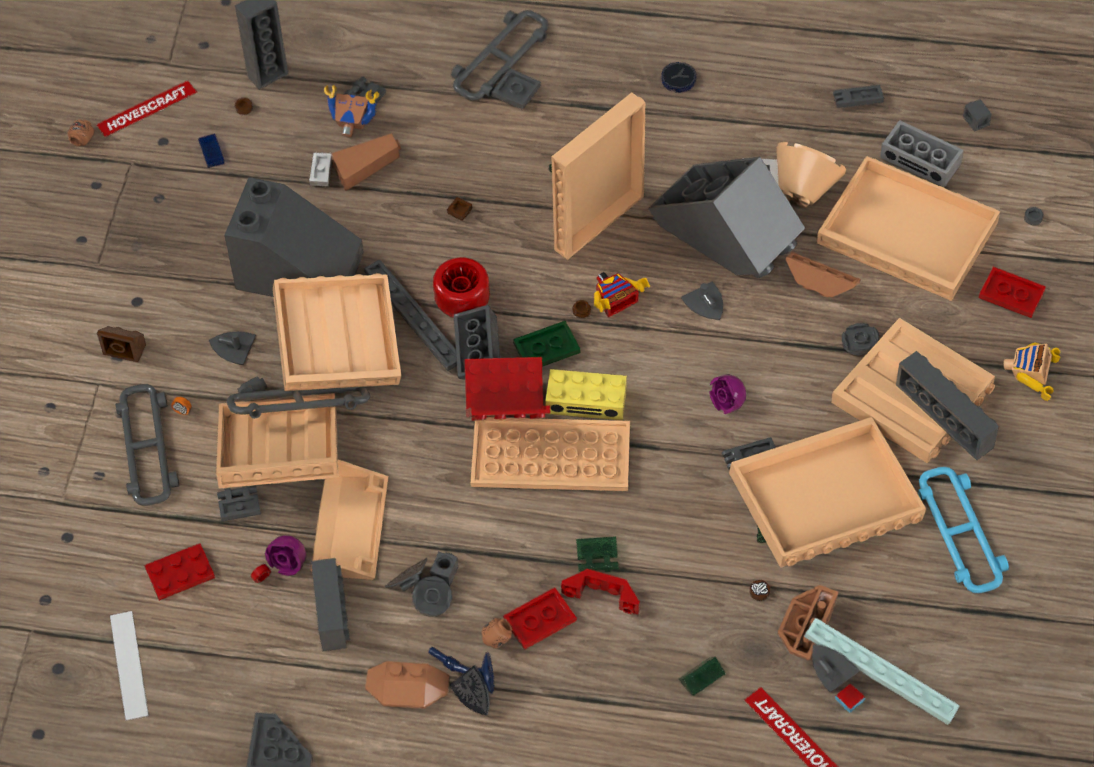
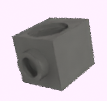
M979 99L965 105L963 118L975 132L990 125L992 113Z
M438 552L430 570V576L442 578L450 586L458 569V558L448 552Z

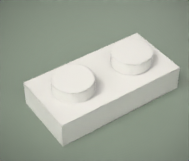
M313 153L310 186H328L332 162L331 153Z

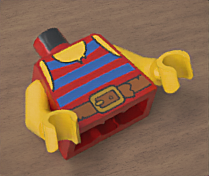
M602 272L597 276L599 283L596 285V292L594 293V307L598 308L600 312L604 310L609 318L637 303L638 290L644 292V288L650 287L647 278L634 281L620 274L609 277L605 272Z

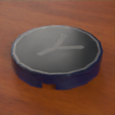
M671 63L662 70L661 81L663 86L669 91L674 90L677 93L686 92L693 88L696 82V72L691 65L686 63Z

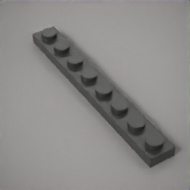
M379 259L365 267L366 275L379 273L388 276L392 306L447 371L456 367V349Z

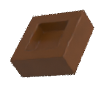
M456 197L447 208V214L463 221L472 210V204Z

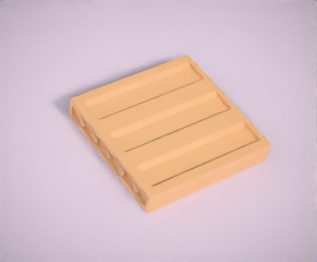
M376 273L367 276L357 274L345 277L338 275L335 277L318 276L316 278L299 277L297 279L280 278L274 280L273 297L284 391L399 385L401 369L387 275Z
M899 318L833 391L831 403L858 420L872 417L883 436L928 463L931 458L935 459L938 456L940 448L949 443L951 436L896 386L899 363L914 352H919L928 359L930 364L938 368L948 380L952 381L962 393H965L976 406H980L984 401L985 395H990L993 391L995 376Z
M335 393L302 396L304 401L335 399ZM294 397L235 402V404L239 407H248L251 403H256L259 406L296 401ZM227 403L219 404L216 467L219 488L338 478L336 406L261 413L259 418L254 419L251 418L250 414L239 415L231 412Z

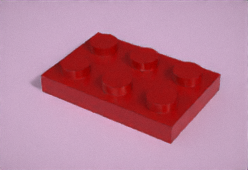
M993 267L979 293V298L1032 318L1046 286Z
M201 543L144 565L159 601L215 578Z
M555 587L503 615V619L510 623L512 633L524 650L576 622V616Z

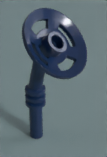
M431 647L428 651L430 655L441 661L444 667L452 672L457 671L464 674L470 669V667L460 664L452 656H446L434 647ZM486 652L482 667L478 668L486 683L487 690L492 694L494 692L493 667L490 653Z

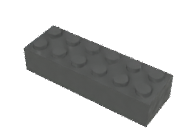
M244 0L235 5L247 76L260 90L288 74L278 5L275 0Z
M916 351L899 363L896 386L973 458L979 460L994 449L999 429L996 421L990 419L981 407L976 406L938 368L930 364L925 356Z

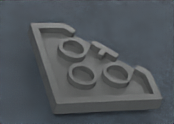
M255 713L246 767H311V753L302 746L298 738L283 724L277 714Z

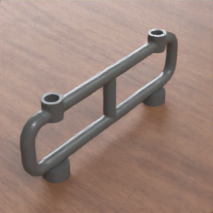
M531 10L522 11L518 15L508 11L503 20L507 26L466 68L459 64L453 68L451 77L455 78L453 82L454 90L469 100H479L485 95L492 96V91L495 89L493 86L537 40L543 42L546 39L548 22L543 16ZM530 17L541 23V27L535 29L533 35L512 57L496 48L524 18ZM490 53L506 61L503 67L487 83H483L479 92L470 93L460 87V84Z
M140 384L131 386L122 391L119 399L120 403L115 404L117 414L122 416L131 482L126 483L128 495L132 494L134 501L138 505L149 506L164 502L169 498L171 488L179 486L177 472H169L159 409L168 405L165 392L157 393L152 385ZM146 391L150 394L156 438L133 442L127 397L134 393ZM157 446L163 493L154 497L142 498L140 496L134 450Z
M244 384L239 387L238 393L227 398V405L229 410L235 414H250L251 418L256 419L260 417L261 413L335 406H346L347 409L353 410L357 404L366 403L370 399V393L366 387L295 391L280 389L254 392L252 386ZM346 391H359L362 395L354 397L348 394L344 398L304 401L301 396L334 392L344 393ZM293 396L296 401L259 406L256 403H251L248 407H239L235 404L236 401L247 402L255 399Z

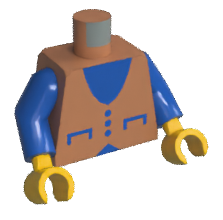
M328 85L325 86L324 92L326 95H329L327 100L333 120L343 127V136L352 137L354 129H363L375 116V100L379 98L378 92L374 93V97L371 95L372 90L366 93V97L339 93L335 96L336 86L332 85V92L328 90Z

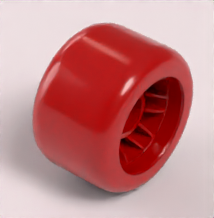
M466 257L452 258L442 263L433 277L434 299L437 307L444 314L454 318L455 314L486 306L490 297L489 277L486 269L476 260Z

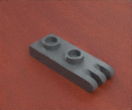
M880 85L833 91L837 108L884 102Z
M770 437L724 450L722 456L725 458V463L728 464V470H730L731 462L776 447Z

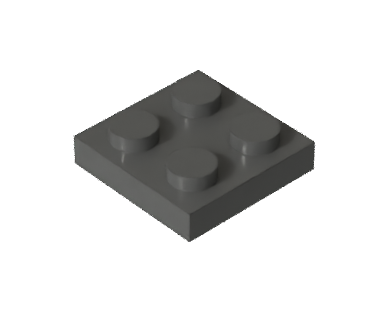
M509 69L492 91V97L523 110L541 87V82L513 69Z

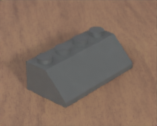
M489 305L454 315L458 378L465 380L464 359L500 358L497 316Z

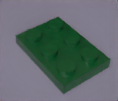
M566 320L513 339V344L521 358L542 357V367L581 353L580 347Z

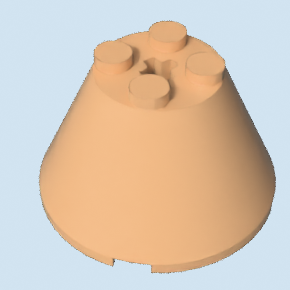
M780 142L776 148L778 186L789 202L790 200L795 201L802 208L813 205L846 173L844 165L841 164L839 167L835 164L836 159L818 150L796 143L794 147L787 146L788 142Z

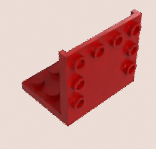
M542 357L464 359L466 417H472V421L487 419L486 417L493 416L494 419H506V416H514V419L526 418L527 415H530V419L545 418V414L550 413V405L543 406Z

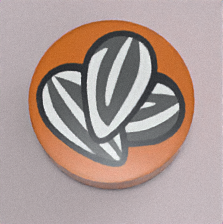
M176 397L171 407L175 412L186 415L191 410L192 405L186 398Z

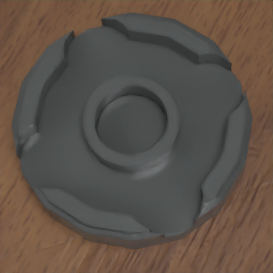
M866 323L850 325L842 333V346L847 352L854 355H866L879 341L877 329L870 327Z
M436 576L423 578L414 586L412 592V603L415 609L428 617H437L445 613L452 601L450 586L442 578Z

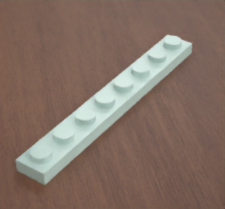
M817 618L814 619L804 636L817 645L826 646L840 652L859 671L947 725L951 722L959 708L958 704Z

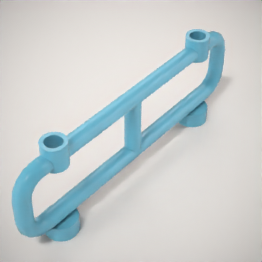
M937 467L924 472L919 479L921 489L917 490L918 496L921 501H927L958 570L954 572L957 583L963 582L969 591L977 594L998 588L1003 581L1002 572L1009 570V564L1005 555L994 556L964 490L971 488L968 475L964 473L957 476L955 471L949 467ZM942 474L949 476L970 522L947 528L934 500L932 489L927 484L929 478ZM974 530L995 576L994 581L982 585H974L972 583L969 571L965 568L951 536Z

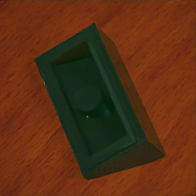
M714 656L709 657L681 676L679 681L694 696L726 673Z

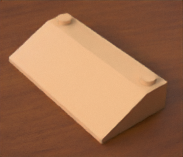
M338 460V478L324 479L312 561L336 558L337 566L341 565L343 578L375 579L388 476Z

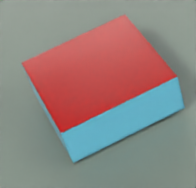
M851 683L835 696V699L849 713L865 701V697Z

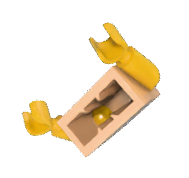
M1036 342L1017 348L1014 359L1004 360V369L1012 370L1017 381L1036 392L1040 391L1041 398L1048 401L1051 398L1049 394H1052L1054 390L1051 386L1043 387V385H1046L1050 362L1057 363L1060 360V349L1053 348L1050 350L1048 344Z

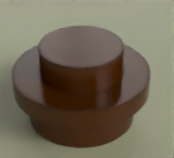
M579 300L573 305L572 312L578 318H585L590 315L591 306L587 301Z

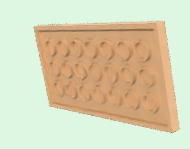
M486 417L487 419L475 421L471 487L628 491L630 421L530 418L494 419V417Z

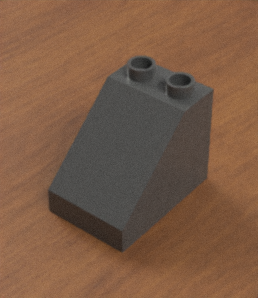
M761 157L694 164L648 208L658 225L735 275H754L755 278H761L769 274L774 269L772 261L778 255H784L792 251L797 246L795 238L805 229Z
M248 177L224 235L235 289L273 297L274 280L280 278L354 276L364 254L362 239L285 184Z

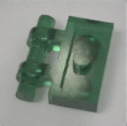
M616 536L576 539L578 560H586V564H578L579 572L586 569L594 571L605 570V572L619 569L618 561L610 562V558H618ZM592 559H604V562L592 563Z

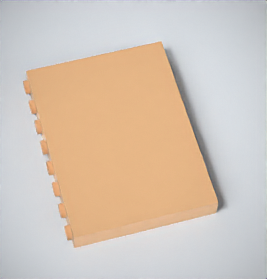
M632 92L551 156L554 250L567 260L644 197L646 102Z
M866 156L818 231L817 244L952 301L998 224L1000 211Z
M872 417L731 462L729 474L780 568L792 566L804 559L810 560L822 553L828 554L834 549L845 548L858 541H866L875 535L881 536L893 529L899 530L911 523H919L923 520L926 511L920 497Z

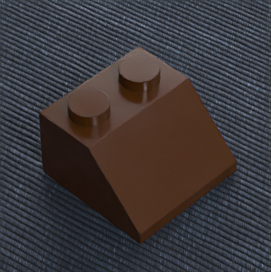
M110 326L97 331L103 355L139 362L146 347L144 334L138 331H128L120 327Z

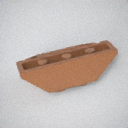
M795 252L790 253L786 257V262L797 284L802 285L806 290L817 291L823 297H834L856 287L861 281L859 278Z
M818 585L814 589L792 598L778 630V635L790 654L810 661L815 643L804 636L815 618L828 625L839 593L838 591Z
M386 661L368 669L365 689L383 706L426 708L448 695L450 675L429 664Z

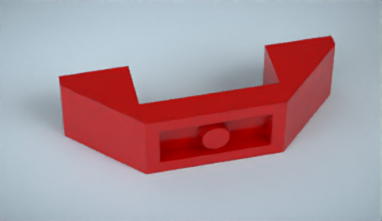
M586 569L561 582V594L569 598L581 599L585 586H589L594 590L600 589L612 595H621L619 598V610L627 614L639 615L640 601L626 579Z

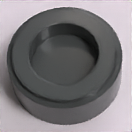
M1030 207L1025 211L1024 220L1029 225H1039L1043 220L1044 214L1041 209Z

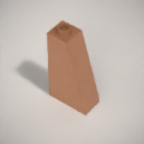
M391 133L331 153L334 169L344 190H349L398 159L401 146L398 139L395 140Z

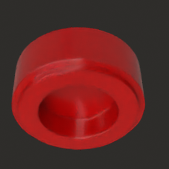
M262 564L252 572L251 578L255 583H261L268 578L271 569L266 564Z

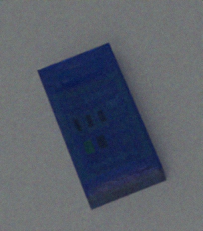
M215 134L198 138L207 168L225 164Z

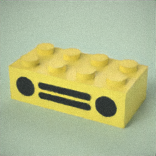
M550 369L546 394V405H550L549 414L623 421L627 376Z

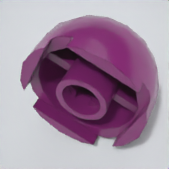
M726 374L713 378L710 382V385H712V391H709L710 398L718 411L722 409L723 414H728L740 409L745 403L746 388L737 376Z
M283 535L278 536L268 545L265 550V558L271 568L275 566L280 570L278 573L291 576L295 575L302 568L306 559V550L303 543L297 538Z

